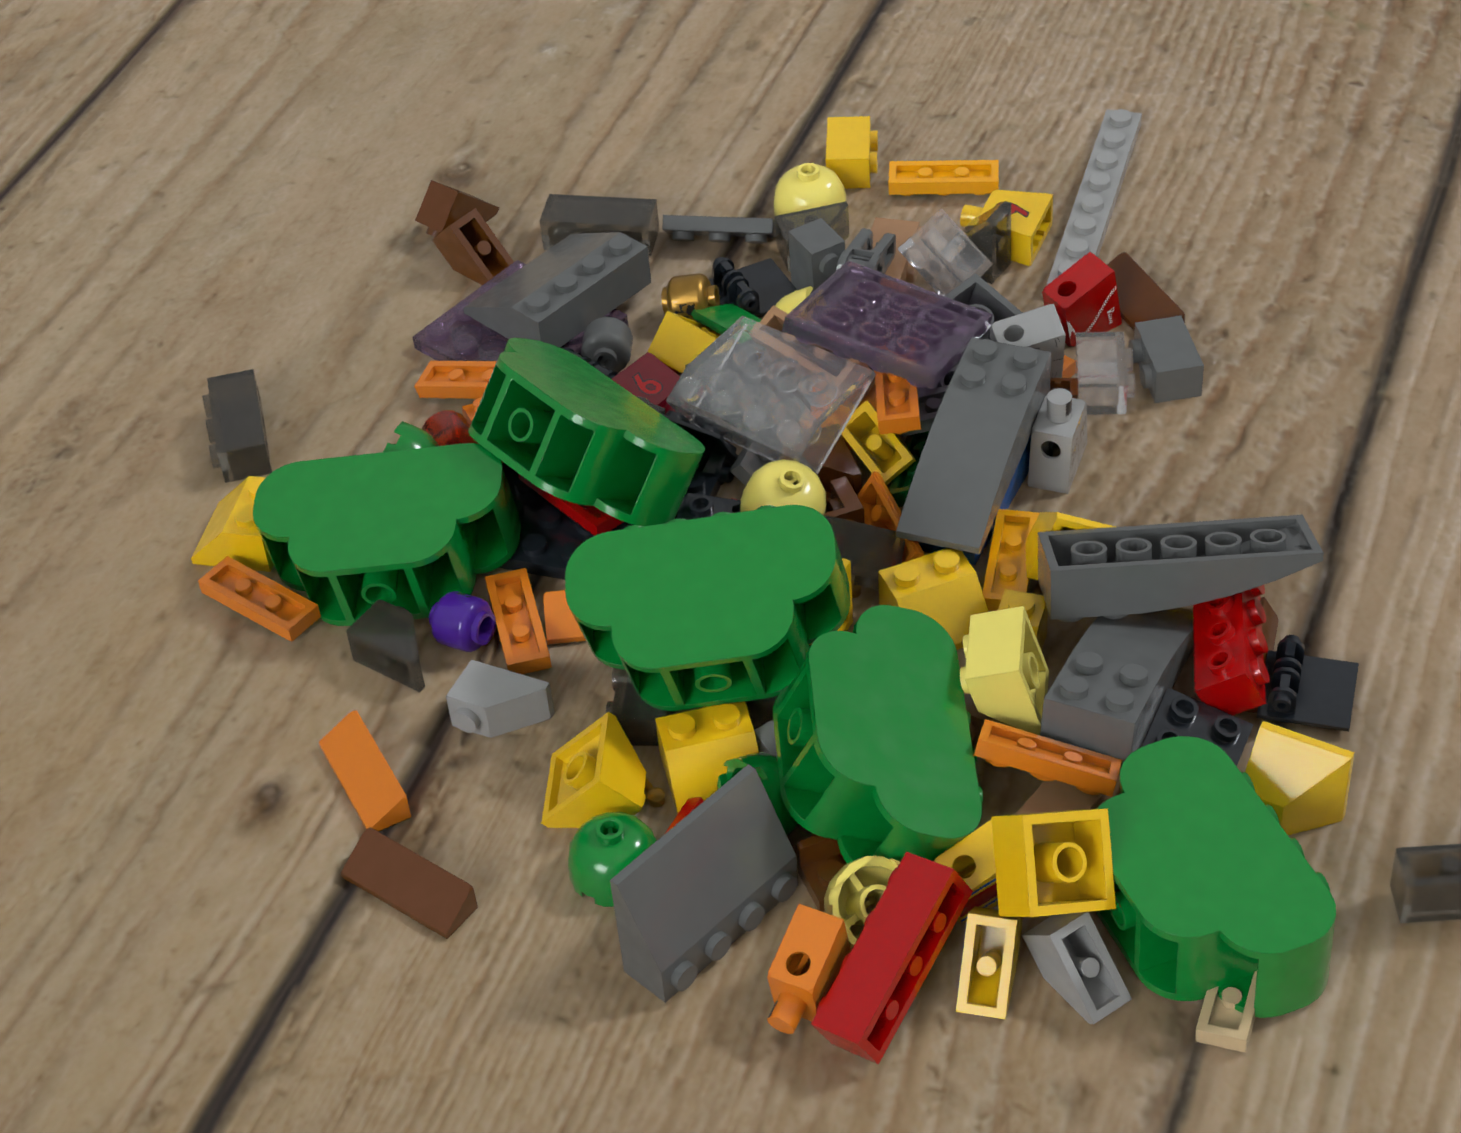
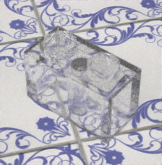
M942 208L925 221L898 248L910 265L921 274L942 298L975 273L981 277L993 265Z
M1076 332L1075 376L1078 378V399L1087 403V415L1126 414L1127 398L1135 397V375L1127 374V372H1132L1133 350L1132 348H1125L1124 332Z

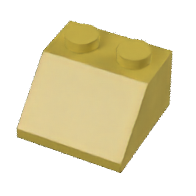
M1024 606L971 615L969 634L963 636L966 666L960 668V683L964 694H971L979 713L1014 728L1040 735L1044 697L1048 692L1049 669Z

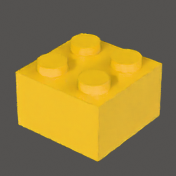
M1108 809L991 816L999 916L1039 917L1116 909Z

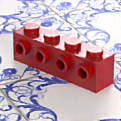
M1264 585L1231 596L1193 605L1195 693L1203 703L1231 715L1266 704L1265 684L1269 683L1270 679L1263 656L1264 653L1268 652L1267 642L1262 632V624L1266 623V614L1260 602L1261 595L1265 594Z
M906 851L899 866L891 873L888 886L878 904L867 916L864 929L854 947L843 959L840 972L829 992L821 999L817 1006L816 1015L811 1025L831 1044L879 1065L973 892L955 869Z

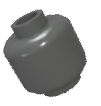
M614 317L595 319L589 323L584 331L581 356L589 357L592 361L600 363L607 370L620 372L627 366L631 358L633 335L630 328L623 321Z

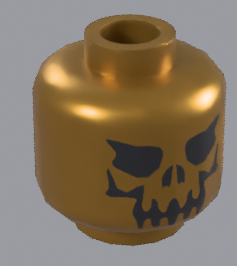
M701 273L674 276L669 280L668 285L662 288L661 299L664 314L670 311L696 321L691 316L693 310L720 305L717 285H711L707 276Z

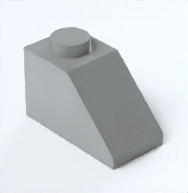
M475 660L469 662L446 695L452 726L467 733H477L490 738L549 720L555 713L549 682Z
M1089 912L1052 915L1022 934L1043 978L1089 1024L1097 1023L1132 1000Z

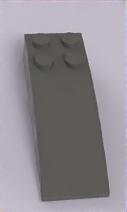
M971 337L930 429L896 529V537L980 554L1030 438L1043 400L1050 391L1051 352Z
M1303 515L1038 532V581L1051 620L1059 619L1064 622H1076L1083 617L1104 616L1109 619H1121L1128 614H1142L1186 607L1231 596L1279 580L1322 562L1324 552Z
M1174 608L1142 614H1128L1121 619H1109L1104 616H1098L1075 646L1044 697L1040 735L1121 759L1122 766L1125 759L1143 744L1167 688H1173L1194 649L1193 611Z

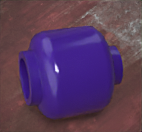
M458 591L445 594L439 602L432 606L429 614V623L435 640L444 646L464 652H473L486 645L493 637L496 627L495 616L487 601Z

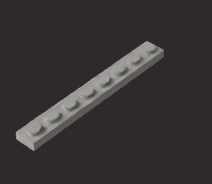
M1124 109L1106 110L1047 285L1087 253L1092 252L1097 257L1099 256L1141 128L1142 113L1129 112Z

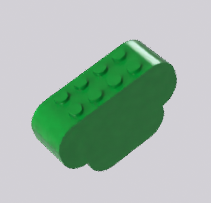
M510 338L504 352L500 353L468 430L470 436L477 443L541 490L572 503L595 506L616 519L640 526L664 524L675 519L705 451L703 444L694 436L580 357L552 344L525 338Z
M476 443L293 462L276 469L261 482L256 491L253 506L254 522L282 582L292 589L305 591L308 599L318 604L321 614L320 619L336 626L429 618L432 606L439 602L445 594L458 591L471 595L475 587L476 574L486 573L502 566L513 556L520 542L521 520L502 462L483 446Z
M766 505L751 511L738 513L719 512L711 517L691 520L673 519L664 524L650 526L632 525L623 530L601 533L587 539L573 552L565 571V593L568 606L594 656L609 667L625 669L640 698L648 705L665 711L686 710L778 696L792 682L805 662L809 644H812L816 638L824 633L837 631L846 620L850 609L849 580L833 529L829 521L820 512L803 505L778 507Z
M878 605L865 610L855 623L853 633L831 631L816 638L807 651L802 667L792 682L780 692L773 706L780 792L787 811L798 824L811 833L837 840L839 850L847 864L864 856H883L901 862L906 851L934 861L936 857L971 834L977 828L982 816L983 791L978 786L975 767L977 756H974L975 749L972 748L970 736L971 715L966 710L964 691L960 683L958 653L952 638L931 617L915 610L891 605Z
M1178 736L1148 744L1132 752L1125 759L1120 769L1119 785L1122 794L1106 800L1097 808L1108 809L1116 909L1095 912L1139 980L1155 994L1176 1001L1204 999L1206 991L1219 986L1218 997L1222 1000L1223 990L1228 987H1235L1242 993V1000L1235 1004V1010L1243 1013L1253 974L1257 971L1254 1017H1277L1313 1003L1322 995L1328 983L1336 919V904L1326 878L1322 873L1315 872L1307 862L1301 845L1295 838H1290L1281 827L1273 807L1269 804L1265 805L1257 795L1249 775L1246 772H1240L1227 753L1217 745L1201 738Z

